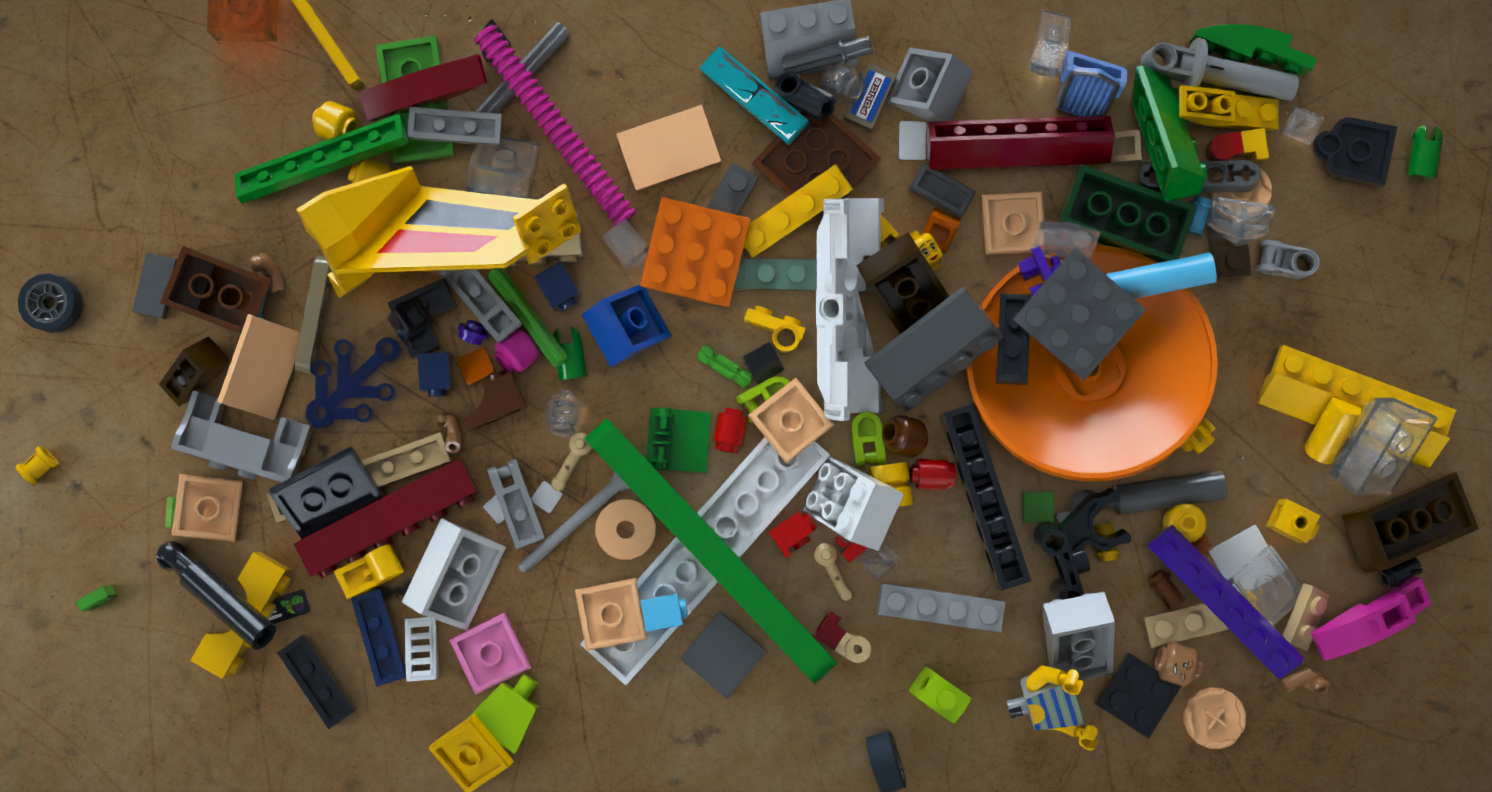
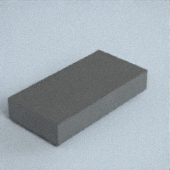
M925 162L908 189L959 219L962 218L976 194V191L938 169H929L928 164Z
M146 253L132 312L165 319L168 306L160 302L177 259Z

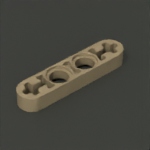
M317 255L314 261L295 359V370L312 374L316 367L331 290V282L327 274L332 271L325 256Z

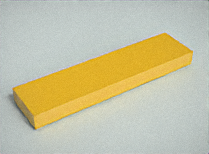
M292 0L350 87L356 91L363 87L364 83L307 0Z

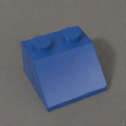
M640 285L606 297L581 314L611 368L638 356L672 336L646 288L640 287Z

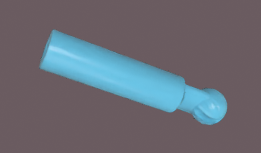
M1210 252L1106 274L1134 299L1206 285L1217 281L1216 267Z

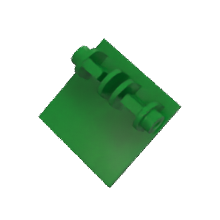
M650 407L646 455L648 462L655 469L706 473L711 412Z

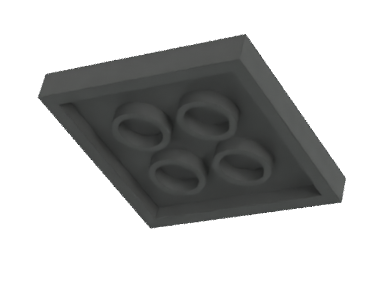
M1074 248L1012 320L1079 378L1085 380L1147 309Z

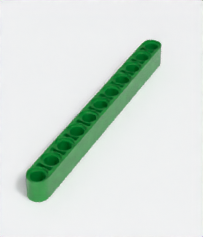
M607 417L584 438L815 685L838 664Z

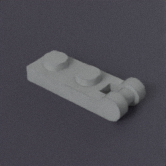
M515 458L507 461L508 465L500 468L493 466L488 468L487 471L515 548L519 549L543 540L545 536ZM512 476L515 484L504 488L501 480Z

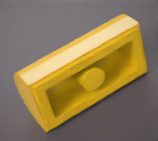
M1332 397L1305 444L1306 453L1320 463H1333L1361 415V408Z

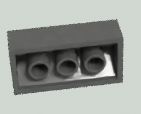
M961 287L865 361L864 364L889 396L907 412L911 408L918 406L934 390L943 387L959 371L968 368L972 361L984 352L994 348L997 342L1004 338V336L987 312Z

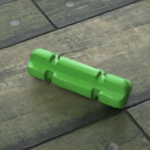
M704 345L697 355L699 361L705 365L710 364L712 369L726 378L736 380L735 383L742 388H747L753 379L752 373L745 369H739V365L720 353L718 355L715 354V350L707 345Z

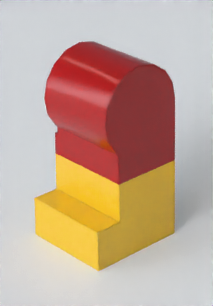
M1265 128L1225 133L1216 136L1206 146L1205 154L1209 161H1228L1233 158L1249 156L1250 161L1256 164L1263 163L1269 158Z

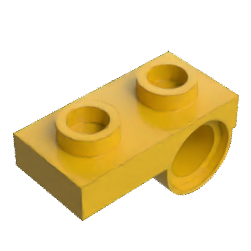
M757 305L755 309H747L744 322L773 332L772 344L778 352L783 354L791 353L798 347L799 342L802 341L806 329L800 326L802 321L790 316H784L783 320L773 317V311ZM780 332H791L794 335L795 342L788 347L780 345L777 340Z
M387 544L369 552L363 558L335 570L334 574L346 599L349 600L404 574V570L392 546Z

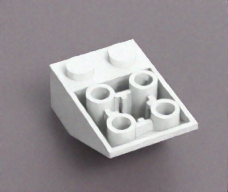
M829 456L819 470V476L807 497L803 511L849 541L879 551L904 494L888 484Z

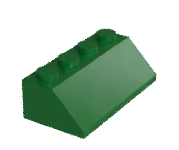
M1144 65L1137 66L1131 104L1164 201L1201 194L1203 183L1207 180V170L1205 164L1200 163L1198 160V145L1196 139L1190 137L1188 131L1189 121L1179 117V91L1177 88H1173L1168 76Z

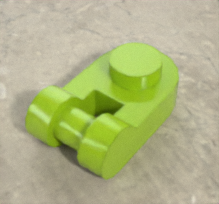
M779 376L770 378L740 394L736 399L740 405H744L749 415L758 408L754 400L755 397L762 394L765 401H767L786 386L789 381ZM747 415L749 423L752 424V420Z
M872 412L859 413L851 424L855 468H863L865 464L876 463L877 466L886 465L885 445L882 440V423L880 418ZM874 442L875 451L864 452L863 443Z

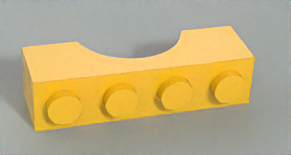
M253 552L239 575L238 581L246 592L247 601L267 619L271 617L276 605L272 603L278 593L282 595L291 582V578L288 576L292 569L262 552ZM232 630L226 633L210 632L205 634L190 661L224 679L230 677L231 674L235 676L239 672L245 661L241 657L247 647H251Z

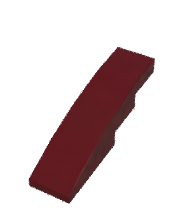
M476 54L416 71L359 93L367 121L375 122L398 112L407 113L409 112V107L420 108L430 103L439 104L487 85L488 82L481 57Z

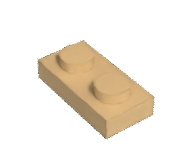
M1303 583L1283 637L1292 646L1308 651L1313 641L1311 632L1317 629L1321 616L1327 608V601L1330 595Z

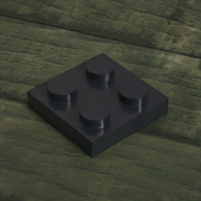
M1127 652L1095 704L1145 737L1150 738L1182 686L1160 679L1157 670Z

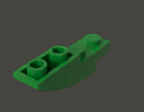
M1246 24L1209 26L1197 29L1189 39V43H1192L1196 38L1205 39L1208 46V54L1214 52L1223 56V59L1246 63L1252 56H1255V59L1262 64L1278 65L1284 68V72L1297 74L1298 77L1309 73L1317 60L1316 57L1289 47L1293 35L1261 26Z

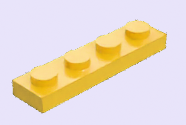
M837 164L749 224L744 247L752 259L822 212L823 199H841L853 191V188Z

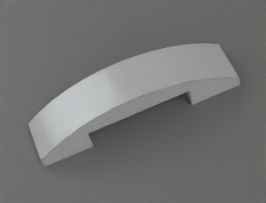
M477 269L437 270L499 344L522 325L521 321Z

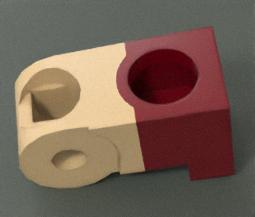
M828 610L812 636L854 663L866 661L871 654L869 641L861 635H852L839 627L837 624L841 617Z

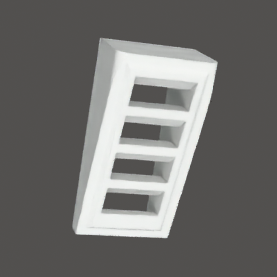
M430 617L405 619L406 682L440 678L436 619ZM429 626V632L413 633V627ZM429 639L430 645L414 646V640ZM430 651V657L415 658L414 652ZM430 664V670L415 671V665Z

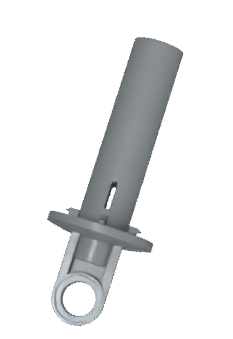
M1196 38L1189 48L1164 42L1159 43L1146 51L1140 61L1141 65L1168 76L1170 80L1179 81L1181 86L1199 87L1201 83L1287 101L1294 99L1299 86L1297 74L1208 56L1207 42L1202 38ZM1155 54L1162 57L1163 66L1155 61Z

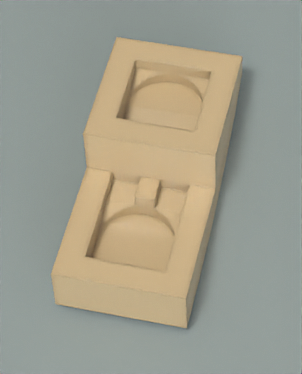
M1140 130L1114 132L1115 138L1111 163L1151 162Z

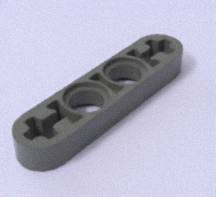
M1199 161L1205 164L1207 173L1217 170L1223 175L1222 181L1218 183H1211L1208 180L1204 181L1201 192H1247L1256 188L1259 183L1260 169L1252 161ZM1152 163L1143 165L1139 172V185L1162 193L1157 178L1155 183H1150L1149 178H1147L1149 173H1155ZM1228 170H1232V171H1233V172H1232V177H1233V178H1232V182H1228V176H1229V171H1228ZM1242 171H1248L1249 181H1243Z

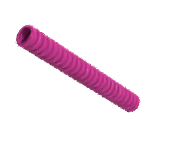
M490 25L483 29L475 37L474 43L481 45V52L487 53L486 58L493 61L491 63L493 68L497 67V73L504 76L503 81L505 83L509 82V89L516 91V98L522 99V106L526 105L528 107L526 111L533 114L532 119L534 121L538 120V127L540 129L544 128V135L551 137L549 140L551 144L555 143L557 145L555 149L562 152L561 157L563 159L567 158V165L569 167L573 166V173H578L580 182L584 181L586 183L584 187L591 190L590 195L597 198V204H602V211H607L609 214L607 216L608 219L615 221L613 225L620 227L635 215L636 209L630 208V201L624 200V193H619V187L612 184L613 179L606 176L608 172L606 170L602 171V164L595 162V155H590L589 147L585 148L583 146L585 142L577 138L579 134L577 132L573 133V126L566 123L567 118L561 117L560 109L556 110L554 108L556 106L554 101L550 102V96L548 94L544 95V88L542 86L538 87V80L531 77L532 72L525 70L527 66L525 63H520L521 58L514 55L515 50L508 47L509 42L507 40L503 41V34L497 33V26Z

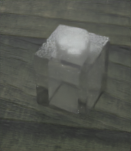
M625 218L601 237L605 245L625 269L631 265L633 268H636L647 258L648 245Z

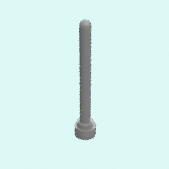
M613 471L614 475L610 478L611 482L519 563V570L521 572H528L619 490L623 492L626 488L628 490L631 488Z

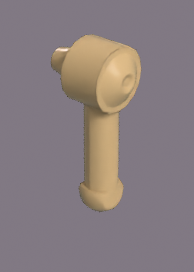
M577 433L571 437L569 442L571 451L557 476L551 482L552 488L555 491H563L566 488V483L581 456L591 452L592 447L584 439L588 434Z
M826 542L818 544L813 554L815 560L825 566L839 594L838 598L842 602L851 601L854 596L853 590L849 588L835 561L837 558L836 548Z

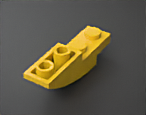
M1182 85L1179 86V117L1196 124L1240 131L1244 129L1265 128V131H1275L1279 129V100L1235 95V91Z

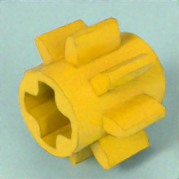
M1203 418L1199 427L1182 448L1186 453L1193 449L1197 454L1201 453L1215 441L1211 432L1216 428L1207 418Z

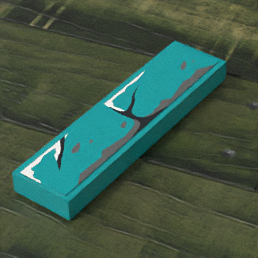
M719 46L699 67L703 74L787 145H790L809 124V121L722 47Z

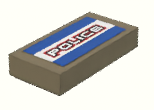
M869 63L844 119L872 131L897 75Z

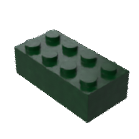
M1081 164L1074 173L1055 227L1103 245L1139 253L1157 263L1179 259L1197 206L1179 199L1164 201L1163 195L1160 192Z

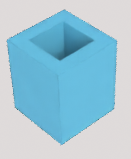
M678 593L640 601L646 632L683 625V618L688 617L686 600L679 599Z

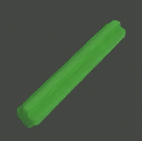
M504 268L492 269L488 274L489 280L521 321L552 366L555 367L563 364L568 358L567 354Z

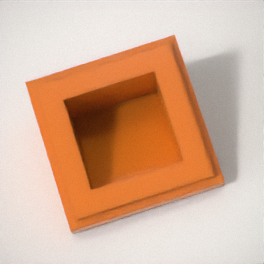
M933 208L922 234L930 233L940 250L947 253L959 228L961 219L940 209Z
M485 346L457 359L464 379L470 387L488 379V376L497 372Z

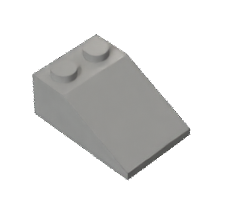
M1105 592L1086 593L1079 597L1064 600L1056 599L1050 603L1043 604V624L1049 667L1067 661L1069 670L1073 669L1078 672V680L1113 674L1115 621Z

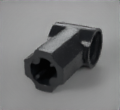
M788 71L777 78L775 82L777 93L794 109L801 110L820 121L825 118L829 119L834 112L836 98L832 94L802 80L796 72Z

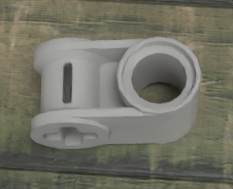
M1262 240L1263 252L1260 265H1256V271L1266 275L1302 280L1318 270L1320 260L1313 250L1288 245L1275 240ZM1297 257H1302L1308 262L1307 271H1301L1297 268Z

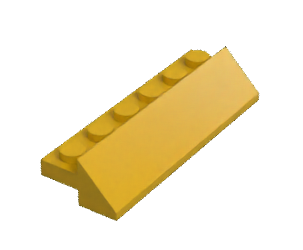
M1285 345L1280 346L1269 375H1266L1256 403L1316 426L1332 397L1361 408V415L1347 438L1426 468H1430L1450 440L1447 435L1456 412L1455 409Z

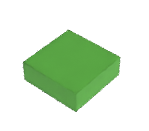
M1022 492V522H1055L1054 492Z
M112 585L102 586L77 600L76 604L80 611H92L115 598L117 593Z

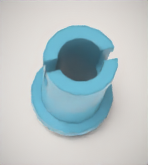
M1195 196L1194 201H1190V204L1196 205L1197 209L1188 231L1189 234L1203 235V229L1209 212L1214 209L1211 206L1212 200Z

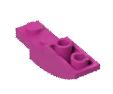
M1413 576L1400 584L1399 587H1395L1368 605H1355L1311 632L1321 659L1324 661L1365 648L1415 623L1414 616L1431 606L1432 603L1422 578Z

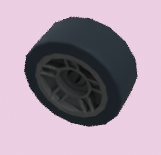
M51 273L38 274L29 279L21 288L18 296V310L23 320L35 329L50 333L62 332L73 326L80 317L83 307L82 295L77 286L67 278ZM54 299L55 304L52 308L46 306V302Z
M886 731L866 737L871 767L880 791L893 792L906 788L903 765L891 732Z

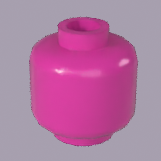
M519 328L500 344L498 342L495 344L496 353L494 357L498 364L508 373L512 371L521 373L540 357L539 348L527 331Z

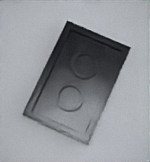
M352 446L270 488L269 492L301 539L383 498V492Z

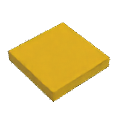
M475 714L441 736L428 747L465 792L474 791L510 767L514 762Z

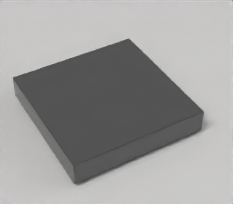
M719 611L680 659L727 699L766 653V650Z

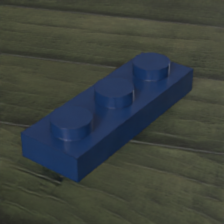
M377 589L351 598L376 687L406 678V667L383 589Z

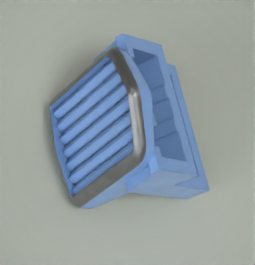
M1066 50L1060 77L1062 85L1055 102V108L1075 117L1106 116L1114 99H1119L1126 86L1127 69Z

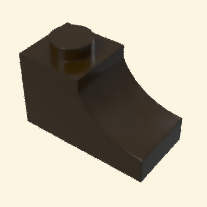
M1222 219L1206 222L1209 252L1212 254L1216 267V282L1242 280L1251 276L1249 245H1246L1243 239L1240 221Z
M208 336L183 349L159 385L179 407L188 402L193 390L198 391L209 380L216 377L229 358Z

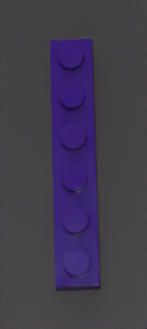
M1172 524L1150 541L1148 547L1278 679H1281L1302 664L1304 657Z

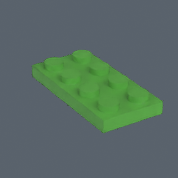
M436 36L376 45L381 83L441 64ZM446 100L439 104L430 103L420 108L448 110V104ZM398 112L387 117L389 118L394 115L401 114V116L405 120L406 131L408 133L409 112ZM408 139L407 145L392 150L393 162L395 165L452 157L455 156L454 143Z

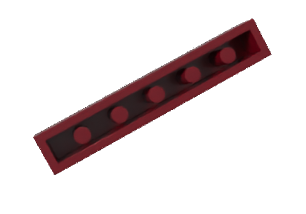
M1110 115L928 122L926 153L929 169L945 170L1111 163L1115 133Z
M458 459L294 543V546L309 576L319 575L323 579L334 574V571L337 570V565L345 561L350 564L365 556L364 551L372 547L377 549L381 546L392 544L391 538L402 532L404 537L421 529L419 523L430 519L432 523L447 516L446 509L456 504L458 508H462L474 502V495L480 491L465 461Z

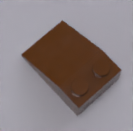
M182 246L160 303L241 334L247 315L258 316L271 279Z

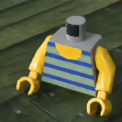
M1067 661L1051 667L1040 666L1032 674L1022 678L1020 681L1024 696L1007 700L1011 718L1029 714L1033 727L1036 730L1049 729L1063 732L1074 738L1080 737V746L1090 751L1094 750L1099 742L1096 738L1098 730L1095 726L1088 725L1085 728L1082 726L1085 723L1077 695L1080 693L1084 683L1082 680H1078L1079 674L1076 670H1069Z

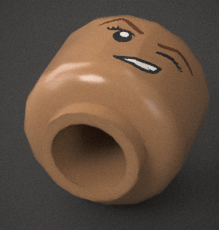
M1170 642L1165 647L1161 646L1154 661V669L1158 670L1160 679L1186 687L1193 679H1199L1203 663L1199 661L1196 649Z

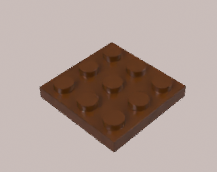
M801 111L800 114L809 121L806 128L790 145H787L777 136L753 161V165L789 197L835 164H837L854 189L879 163L881 158L833 113L829 119L825 118L820 121ZM823 211L812 218L818 226L824 216Z

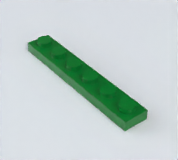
M397 114L235 173L236 198L243 204L407 145L405 120L401 114Z

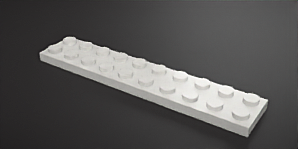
M764 437L697 514L740 558L829 458L830 454L814 441L786 464ZM675 537L639 577L637 585L640 600L678 593L679 599L686 600L689 615L718 581ZM678 626L647 631L648 639L589 650L588 652L623 684L627 685ZM583 640L580 645L586 649L585 641Z

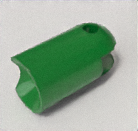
M1425 124L1415 130L1407 176L1424 175L1428 179H1437L1443 134L1437 126L1433 128L1430 140H1426Z
M570 326L572 342L562 344L559 328L553 334L568 357L563 364L557 366L559 381L588 376L580 333L573 326Z

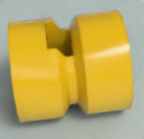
M908 462L868 467L870 476L904 494L898 507L914 505L912 488L906 485V482L910 479Z

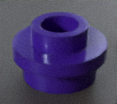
M467 320V323H460L458 326L460 330L458 337L468 343L481 345L482 341L488 337V332L484 330L483 324L477 321Z

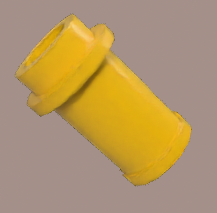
M1113 523L1094 526L1098 534L1109 535L1114 533ZM1113 547L1108 551L1098 549L1099 553H1096V557L1100 558V562L1119 560L1118 554L1121 552L1117 550V547Z

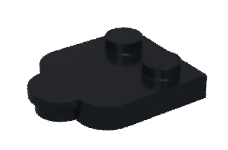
M1346 117L1339 120L1332 128V131H1324L1317 135L1313 142V151L1319 159L1325 161L1326 171L1332 177L1384 187L1397 126Z

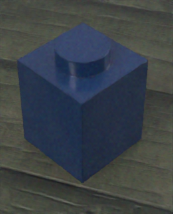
M561 261L534 276L554 311L561 309L562 312H565L578 304L576 299L581 297Z
M451 353L417 354L420 391L428 392V397L447 396L446 391H455L453 355Z

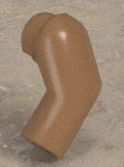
M259 253V256H252L250 258L253 271L257 273L264 270L266 278L271 279L269 289L272 295L286 291L281 271L268 254Z
M451 412L449 414L439 413L437 427L439 429H447L445 450L452 454L457 453L460 450L462 432L457 416Z
M1302 668L1281 679V683L1287 693L1302 686L1320 695L1327 693L1330 689L1327 677L1310 668Z

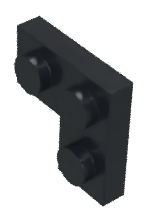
M444 278L387 302L392 312L393 309L418 297L431 318L457 307ZM432 325L404 342L412 359L417 358V354L429 353L441 347Z

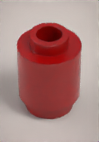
M725 408V413L718 412L713 441H715L714 449L738 454L739 447H743L748 418L743 417L744 411Z
M917 459L916 464L910 466V483H915L916 489L946 490L947 487H954L955 463H948L946 459Z

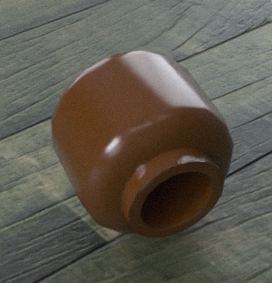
M897 415L884 425L882 440L890 453L913 458L918 456L927 446L928 431L926 425L921 420Z

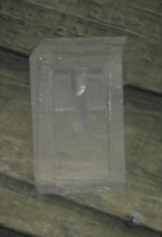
M1214 196L1207 218V225L1238 247L1268 235L1275 206Z

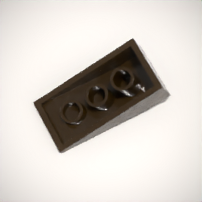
M909 232L856 265L864 281L900 334L949 297Z
M1457 472L1342 515L1363 573L1387 570L1479 529Z

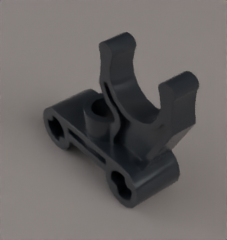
M1113 488L1088 495L1058 526L1054 522L1046 521L1040 523L1035 528L1033 535L1036 544L1047 555L1054 557L1059 578L1054 580L1050 587V595L1053 600H1064L1084 594L1079 575L1091 570L1084 550L1087 544H1091L1097 549L1108 551L1118 545L1131 542V535L1123 528L1109 535L1098 534L1093 528L1095 512L1106 503L1118 502L1120 500L1119 493ZM1054 534L1055 539L1047 543L1048 537Z

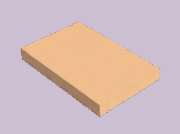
M702 105L616 134L636 192L722 163Z
M248 314L217 402L275 420L295 364L300 332Z

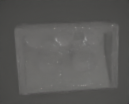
M1374 398L1366 406L1365 415L1359 425L1352 430L1349 442L1336 457L1335 465L1330 472L1334 478L1355 495L1393 493L1438 419L1433 414L1395 398Z

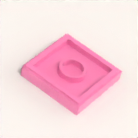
M506 612L449 640L475 695L532 668Z

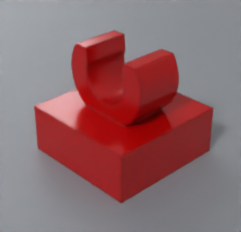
M839 535L835 537L837 544L845 548L840 554L848 563L868 548L851 541L844 542Z

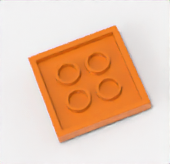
M661 197L640 287L729 308L751 218Z

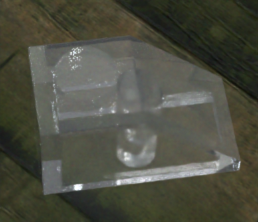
M1042 9L1030 54L1029 71H1033L1040 76L1058 78L1069 44L1070 16Z
M1040 222L1030 251L1040 246L1044 256L1049 258L1058 256L1062 262L1076 248L1091 261L1101 232L1072 222Z

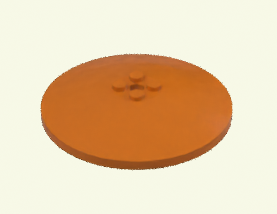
M1074 245L1043 253L1049 267L1052 268L1050 258L1058 256L1062 263L1069 253L1076 248L1105 274L1157 263L1139 253L1107 245ZM1017 266L994 286L981 307L999 329L1000 293L1031 294L1029 288L1039 285L1043 281L1040 275L1025 281L1019 266ZM1186 288L1135 299L1147 310L1098 364V372L1093 376H1088L1085 380L1079 378L1030 335L1028 384H996L997 342L994 348L984 352L972 361L971 365L967 368L969 389L982 421L997 441L1012 455L1042 472L1060 478L1087 482L1123 479L1144 472L1165 461L1191 438L1201 424L1211 402L1217 379L1218 358L1214 333L1202 305L1192 291Z

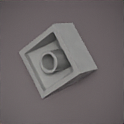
M909 47L886 102L926 121H951L973 74V70L953 54Z

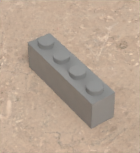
M880 583L876 614L1002 632L1006 602Z

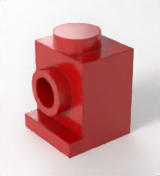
M798 511L770 530L769 534L783 555L788 557L791 555L788 550L791 546L798 550L811 541L808 535L816 530L817 526L808 513L802 516Z

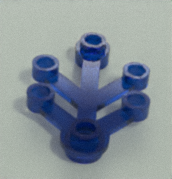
M390 337L380 339L375 346V353L350 376L351 355L354 353V346L346 339L338 340L334 345V352L338 356L337 389L328 397V377L332 373V367L326 361H316L312 365V374L316 377L315 399L307 405L305 412L307 421L316 428L329 427L335 419L357 420L362 423L370 422L373 419L374 411L369 405L360 404L356 408L337 406L346 398H374L385 402L395 398L396 390L389 383H382L379 386L359 385L382 363L394 362L400 357L402 350L399 342ZM343 343H347L349 346V351L346 354H341L339 351V347ZM385 344H391L392 352L388 355H384L382 352ZM321 364L327 367L324 375L317 373V368ZM384 387L391 389V395L387 398L381 396V390ZM319 407H323L326 412L325 416L321 419L316 416V410ZM362 408H367L369 411L366 419L359 417V411Z

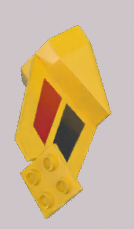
M411 166L323 192L296 209L306 231L319 243L332 271L327 276L339 298L366 282L377 272L507 268L525 255L528 262L533 264L581 232L578 218L565 184H562L541 199L533 200L420 186L414 169Z

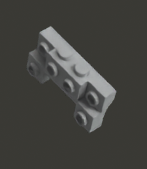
M192 391L188 407L175 433L171 449L209 460L208 466L226 471L227 466L239 469L237 475L253 480L259 475L283 482L296 475L301 457L306 454L314 429L313 426L281 417L274 440L220 424L225 404L217 402L218 397Z

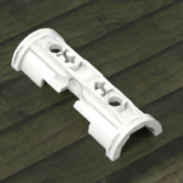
M884 198L823 199L824 216L817 230V384L824 398V417L831 420H850V413L884 412L881 384L864 364L865 361L872 357L866 356V321H858V292L866 291V282L856 266L866 260V256H872L881 250V212H884ZM836 302L839 305V312L836 311Z

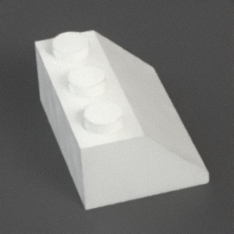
M441 518L402 603L424 616L468 630L506 547L463 526Z

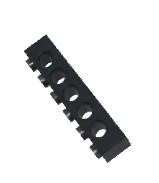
M970 404L941 414L940 417L997 590L1003 591L1031 582L974 405Z

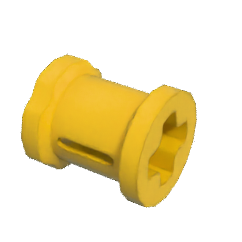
M42 446L36 447V452L26 462L15 466L18 473L33 486L39 483L38 479L51 467L56 468L59 465L55 457Z

